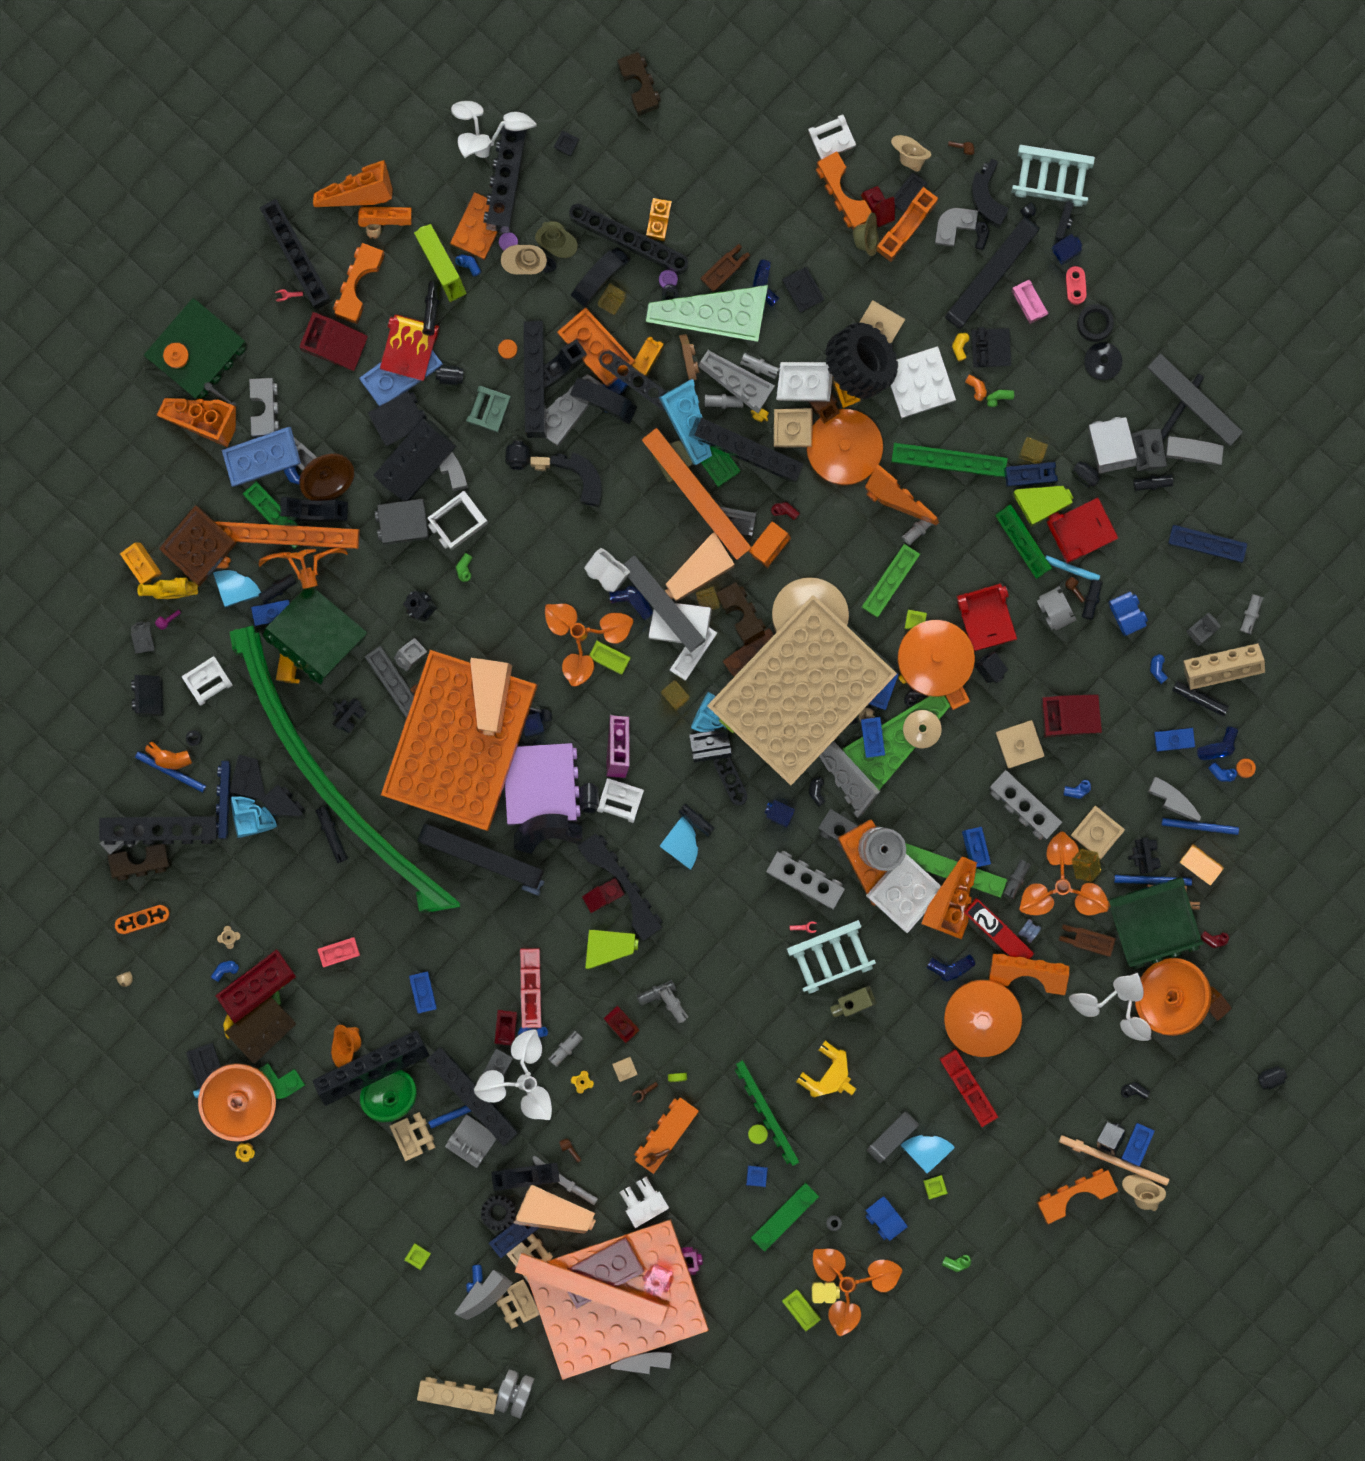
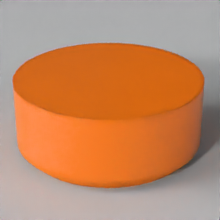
M509 339L503 340L498 346L500 356L504 359L514 358L517 354L515 342Z
M1242 759L1236 765L1237 774L1242 778H1249L1255 773V763L1250 759Z

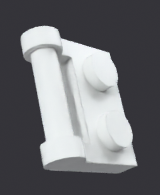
M843 114L838 116V119L819 127L808 129L820 160L836 151L839 154L856 147ZM841 125L842 131L821 140L818 139L817 135Z
M214 656L182 676L200 706L224 688L233 686ZM219 676L223 681L203 694H199L198 690Z
M607 778L597 812L613 814L634 823L644 790ZM609 799L631 806V812L606 805V801Z

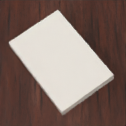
M781 362L776 400L830 401L833 376L828 371L829 366L826 365V362Z
M675 603L705 639V642L700 646H705L712 609ZM653 610L649 639L682 643L659 614Z

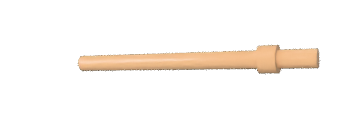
M1063 1135L1059 1139L1060 1143L1072 1147L1074 1151L1079 1153L1082 1151L1165 1186L1168 1185L1169 1178L1087 1146L1083 1141L1078 1139L1075 1141Z

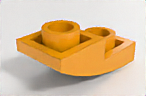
M653 198L646 237L665 242L672 201Z

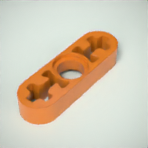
M163 905L138 911L118 918L115 922V929L120 934H129L164 923L169 919L170 911ZM158 909L166 912L163 915V919L154 917L155 922H152V918L148 913L152 911V915L157 914ZM141 914H145L148 918L145 925H139L137 922V918ZM133 917L136 928H133V925L127 926L126 931L119 928V925L122 924L121 921L124 920L125 923L132 922L130 918Z

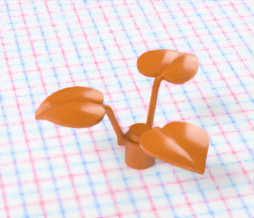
M333 548L314 555L313 571L311 567L306 568L303 557L309 553L316 552V549L302 550L298 553L281 552L267 555L261 558L258 564L260 567L268 560L276 557L288 559L298 576V580H301L302 588L306 589L318 586L315 575H318L317 562L320 558L327 554L343 553L348 555L345 548ZM292 558L299 559L301 561L303 569L300 570V572L297 569Z
M547 604L545 606L546 622L550 630L556 635L563 636L570 629V634L576 640L579 655H568L562 664L563 674L573 687L586 682L594 671L593 659L590 656H583L581 641L587 638L588 632L604 633L606 641L618 644L627 638L634 622L626 614L609 613L600 620V626L603 630H595L589 627L585 628L581 623H576L578 618L577 612L568 604Z
M1065 832L1055 835L1047 848L1049 863L1052 865L1060 864L1061 879L1056 882L1055 889L1049 892L1042 884L1035 883L1029 885L1022 896L1019 908L1021 912L1029 915L1048 913L1054 906V900L1050 895L1054 893L1066 895L1069 892L1078 894L1075 898V906L1084 915H1095L1108 911L1107 897L1098 885L1085 883L1081 887L1080 892L1072 889L1070 882L1064 879V864H1073L1079 855L1077 844Z
M815 1249L813 1251V1265L817 1275L822 1280L828 1282L835 1280L838 1275L841 1280L839 1283L840 1289L845 1292L846 1303L843 1301L835 1302L831 1305L828 1313L830 1323L838 1336L851 1332L860 1322V1307L857 1304H850L849 1293L855 1291L857 1284L872 1280L874 1289L880 1292H887L896 1286L903 1272L902 1268L892 1261L877 1260L868 1267V1273L871 1277L855 1280L852 1277H843L840 1273L846 1265L845 1257L840 1251L836 1249Z

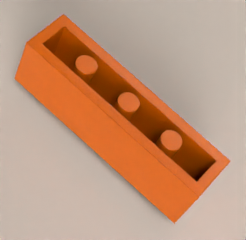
M681 1097L678 1100L674 1099L668 1107L671 1111L667 1116L662 1115L657 1122L660 1125L656 1131L651 1130L646 1137L648 1143L645 1147L640 1146L634 1154L637 1157L635 1161L653 1174L667 1155L657 1159V1162L650 1167L646 1165L651 1163V1159H643V1157L651 1152L656 1154L668 1148L671 1151L699 1112V1110Z

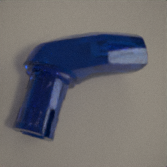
M759 261L753 287L768 284L770 261ZM767 288L765 301L773 307L780 298Z
M628 586L625 590L609 592L611 604L628 601L644 620L653 614L646 599L634 586Z
M1228 726L1222 742L1197 748L1199 759L1210 760L1232 755L1235 751L1234 741L1239 730Z
M968 955L946 966L932 957L927 969L941 976L942 981L948 982L958 978L974 967L975 960L971 955Z

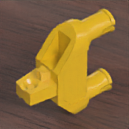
M175 578L173 580H159L153 585L139 584L137 592L139 596H153L155 599H177L197 595L198 585L188 581L187 578Z
M825 1040L822 1045L829 1050L821 1046L818 1051L832 1059L833 1064L820 1082L814 1081L803 1072L800 1077L805 1079L806 1082L798 1078L796 1083L810 1091L809 1094L812 1097L837 1091L842 1093L843 1090L853 1095L856 1088L849 1084L851 1079L847 1077L846 1052L836 1049Z

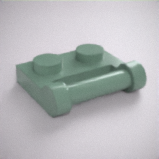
M478 386V395L466 422L498 433L511 396ZM488 395L490 399L482 420L477 419L484 397Z

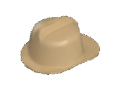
M898 135L891 140L893 147L899 151L901 164L916 172L920 171L925 160L931 157L930 151L910 137Z
M530 244L510 246L501 255L502 267L511 274H537L545 268L547 262L546 254L538 246Z
M1128 1175L1122 1181L1124 1190L1134 1197V1201L1140 1209L1156 1211L1159 1203L1166 1197L1164 1188L1141 1175Z

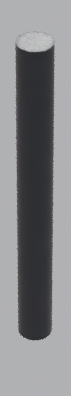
M1197 374L1192 384L1198 388L1204 376ZM1182 401L1179 402L1161 430L1162 441L1165 440L1185 409L1186 405Z

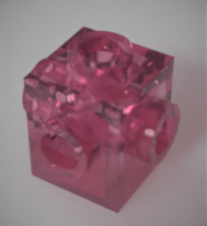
M655 1264L652 1271L647 1270L643 1281H645L643 1287L647 1289L646 1292L653 1296H661L663 1292L667 1293L672 1284L669 1280L673 1272Z

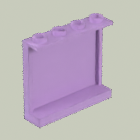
M572 743L517 747L505 781L508 826L523 824L525 821L543 814H562L568 816V821H577V817H580V805H576V798H579V786H575V779L578 778V767H574V759H577V748H573Z

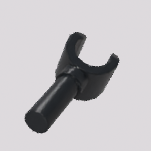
M530 707L529 712L541 714L542 721L552 720V713L549 710Z

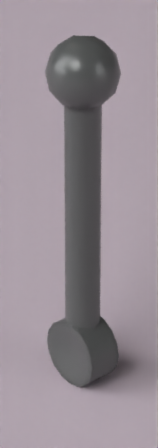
M207 382L204 384V388L206 390H210L224 402L236 407L235 402H231L227 398H225L222 394H220L218 391L212 388V385Z

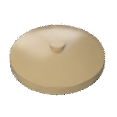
M801 578L789 583L779 592L774 601L772 623L775 632L777 633L812 595H815L847 626L849 611L844 596L834 585L819 578Z

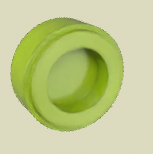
M687 1073L668 1074L669 1082L687 1080Z
M754 1125L750 1128L748 1136L753 1143L761 1144L767 1139L768 1132L764 1126Z

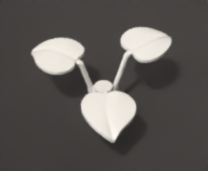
M461 101L453 104L451 108L452 114L458 119H474L476 135L464 133L458 137V147L464 158L474 153L478 157H488L490 155V147L494 146L495 140L504 125L507 130L511 131L537 127L536 123L526 114L510 112L504 115V121L500 123L492 140H490L488 135L479 134L478 118L476 116H481L484 113L481 105L473 101Z
M1138 973L1116 978L1113 982L1115 991L1101 1003H1098L1097 999L1090 994L1078 993L1069 996V1001L1079 1013L1084 1016L1095 1017L1100 1012L1099 1008L1118 994L1121 1000H1129L1126 1013L1127 1020L1120 1022L1122 1031L1135 1040L1148 1041L1151 1039L1152 1031L1149 1024L1141 1018L1130 1017L1132 1001H1140L1144 995L1143 985Z
M528 1030L521 1033L511 1045V1055L514 1059L521 1060L520 1064L525 1075H521L516 1083H504V1077L500 1072L496 1070L486 1071L480 1076L474 1088V1093L481 1100L498 1102L506 1096L504 1086L518 1087L527 1093L521 1100L523 1114L532 1119L550 1120L552 1107L549 1094L544 1088L537 1086L536 1079L530 1076L531 1073L528 1072L524 1062L534 1063L541 1056L542 1045L537 1030Z

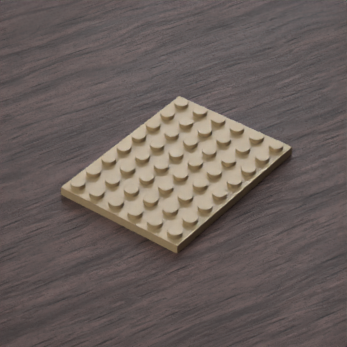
M812 595L707 707L787 783L792 785L897 673L815 595Z

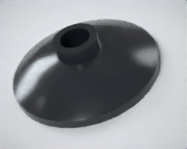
M1097 343L1090 347L1085 355V368L1095 379H1112L1121 370L1122 355L1110 343ZM1106 357L1108 361L1107 363H1102L1100 359Z

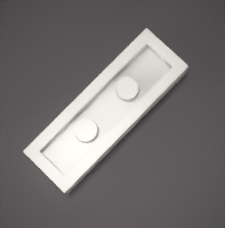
M709 628L706 645L699 646L691 653L685 647L670 671L686 681L717 635V632Z

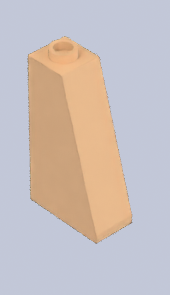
M715 532L705 540L666 583L667 589L665 592L675 602H678L735 567Z
M471 658L477 727L483 731L484 735L494 736L495 733L501 734L512 665L504 662Z
M531 1185L527 1190L514 1223L585 1234L588 1229L592 1230L596 1220L593 1219L595 1213Z

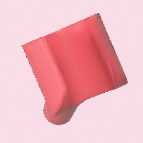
M282 289L275 292L282 294V298L277 299V302L285 301L291 297L303 296V291L287 292Z
M812 921L806 925L790 926V930H806L808 933H815L817 930L811 931L809 925L817 923Z

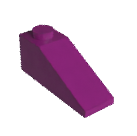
M610 715L606 776L626 778L629 769V717Z

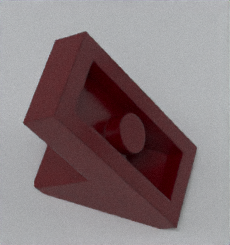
M878 186L861 194L862 199L866 201L871 212L875 213L878 227L895 220L894 196L885 199Z
M616 878L600 887L594 888L583 895L582 898L590 913H593L625 894Z
M618 1006L603 1018L625 1043L640 1031Z
M497 1011L495 1044L512 1045L515 1040L517 1012Z

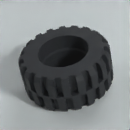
M861 322L850 324L831 337L825 351L827 356L825 359L826 365L829 366L828 371L834 377V382L840 385V389L847 391L848 395L860 399L874 397L889 387L895 381L898 372L896 370L898 369L897 355L892 349V344L887 341L888 338L884 334L880 333L879 329L873 328L870 324Z

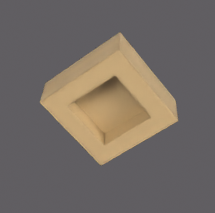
M531 457V467H535L536 471H546V468H550V458Z
M631 1057L613 1064L620 1082L638 1075Z

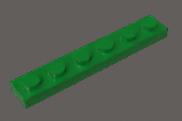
M894 443L891 463L1005 478L1004 468L1007 467L1008 458Z
M743 1060L736 1064L738 1068L734 1069L739 1079L744 1078L747 1084L744 1088L749 1097L751 1095L754 1096L756 1102L753 1104L758 1113L763 1112L766 1118L763 1122L768 1130H773L775 1136L772 1138L777 1147L781 1146L785 1153L782 1156L787 1164L791 1163L792 1166L796 1165L799 1161L746 1065Z

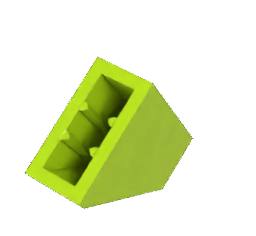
M1064 486L1017 489L1013 492L1014 498L1031 527L1047 519L1052 514L1071 506L1073 503V496L1070 490H1065Z
M589 930L585 968L592 969L634 954V950H638L639 939L635 938V934Z

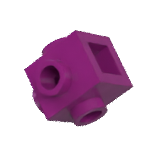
M693 1247L681 1248L685 1261L687 1257L693 1258L692 1263H687L686 1261L690 1275L697 1274L696 1271H699L700 1265H703L702 1254H698V1249L693 1250Z

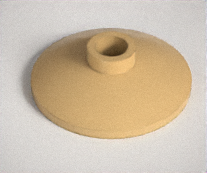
M918 710L911 713L903 725L905 739L916 748L933 746L939 740L942 730L938 717L927 710ZM924 725L926 731L921 732L919 726Z

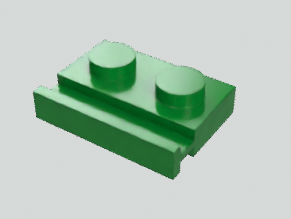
M710 446L712 456L700 463L719 488L741 471L729 454Z

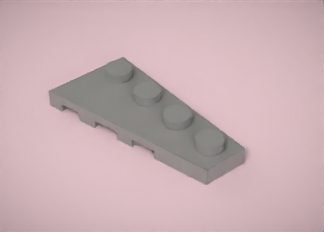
M707 350L698 366L756 413L760 412L775 386Z
M589 374L582 378L583 380L603 386V384ZM573 386L562 397L560 396L555 400V403L546 409V439L558 447L589 407L588 404L582 403L570 396Z
M833 741L819 757L827 770L833 773L835 783L838 787L841 786L846 794V801L848 804H852L855 809L854 814L858 818L863 815L880 791Z

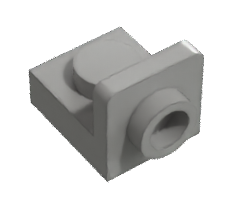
M413 638L398 650L394 659L399 667L408 671L415 662L426 655L427 651Z

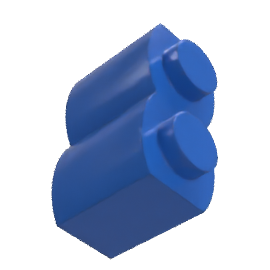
M1128 592L1108 602L1124 637L1147 626L1146 622H1148V619L1143 611L1140 612L1137 606L1140 603L1135 594L1132 595L1131 592Z
M884 1196L866 1209L868 1213L865 1215L872 1225L874 1223L877 1224L880 1228L877 1232L883 1240L887 1238L889 1241L908 1227Z

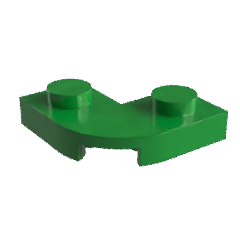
M269 1063L258 1069L270 1080L276 1099L286 1098L306 1086L296 1069L278 1079Z

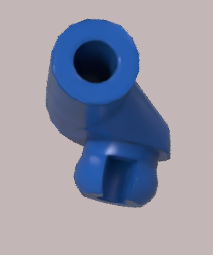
M459 255L455 258V264L460 267L469 268L473 277L481 273L474 257Z
M296 466L285 469L284 473L288 480L299 485L301 475H298Z
M1158 654L1151 660L1150 672L1162 684L1168 677L1162 671L1165 658Z
M1216 762L1208 767L1219 781L1231 782L1237 777L1235 769L1222 770Z
M1083 780L1076 788L1065 786L1063 795L1080 799L1090 792L1091 783L1088 780Z
M234 961L222 962L217 966L211 978L219 982L224 973H237L239 966Z

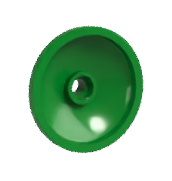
M399 1070L362 1088L360 1093L361 1107L365 1114L375 1121H395L406 1115L413 1107L417 1096L416 1085L409 1074Z

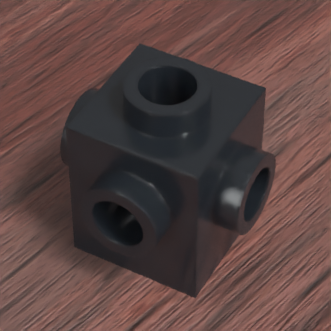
M415 590L411 592L403 603L407 608L406 612L412 618L424 622L437 609L436 605L431 601L432 597L425 591Z

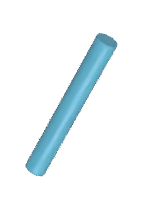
M1046 555L1048 563L1052 566L1089 580L1098 581L1100 575Z

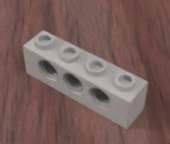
M1006 770L989 788L991 790L990 794L997 801L1001 799L1005 803L1004 807L1011 814L1015 812L1020 817L1018 820L1025 827L1029 825L1034 830L1032 833L1039 840L1042 838L1047 840L1062 823ZM1013 789L1015 797L1012 799L1007 798L1005 790ZM1027 802L1029 804V811H1021L1019 804ZM1041 815L1044 819L1043 824H1035L1033 817Z
M777 851L766 873L834 910L845 890L842 887L843 884L835 879H832V881L826 879V874L817 869L815 872L808 869L809 865L801 860L797 863L791 859L792 855L785 851L779 853ZM786 865L794 866L795 872L792 875H787L784 872ZM803 874L811 876L812 881L810 884H803L801 882ZM821 883H825L829 887L828 892L825 894L818 891V885Z

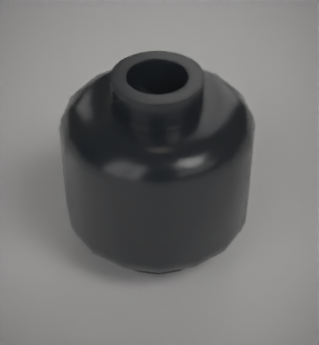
M513 441L512 444L506 447L505 463L513 470L525 469L530 463V448L524 445L523 441Z

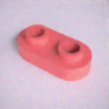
M1078 266L1069 268L1066 273L1067 299L1073 305L1082 304L1086 298L1085 272ZM1078 273L1079 278H1073L1072 274ZM1078 291L1080 297H1075L1073 293Z

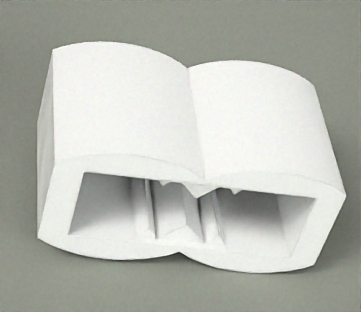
M602 548L595 552L584 568L589 577L599 580L605 590L612 592L621 586L630 573L622 563L615 560L610 553Z

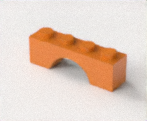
M837 151L818 161L816 172L819 178H824L827 183L825 188L828 194H833L836 199L834 201L836 208L845 215L843 218L845 224L854 231L857 225L866 223L869 214L872 213L865 200H853L843 193L840 187V180L846 172V166Z
M923 187L900 220L877 245L876 251L892 262L935 207L938 197Z
M362 243L361 247H357L354 254L356 260L354 265H350L347 272L349 278L347 283L343 282L340 293H342L341 298L336 300L333 307L336 317L358 324L364 305L356 296L357 283L364 275L379 271L385 256L383 250Z
M993 954L989 980L1008 986L1011 981L1018 977L1030 976L1038 979L1044 985L1047 993L1065 995L1069 978V966L1062 963L1054 964L1043 960L1036 961L1024 957Z
M1101 1168L1092 1173L1093 1177L1086 1179L1084 1176L1075 1180L1076 1185L1071 1187L1065 1185L1058 1188V1193L1052 1196L1048 1193L1039 1197L1040 1201L1037 1202V1205L1046 1224L1065 1217L1067 1202L1077 1193L1089 1192L1101 1200L1118 1192L1109 1170L1103 1171Z

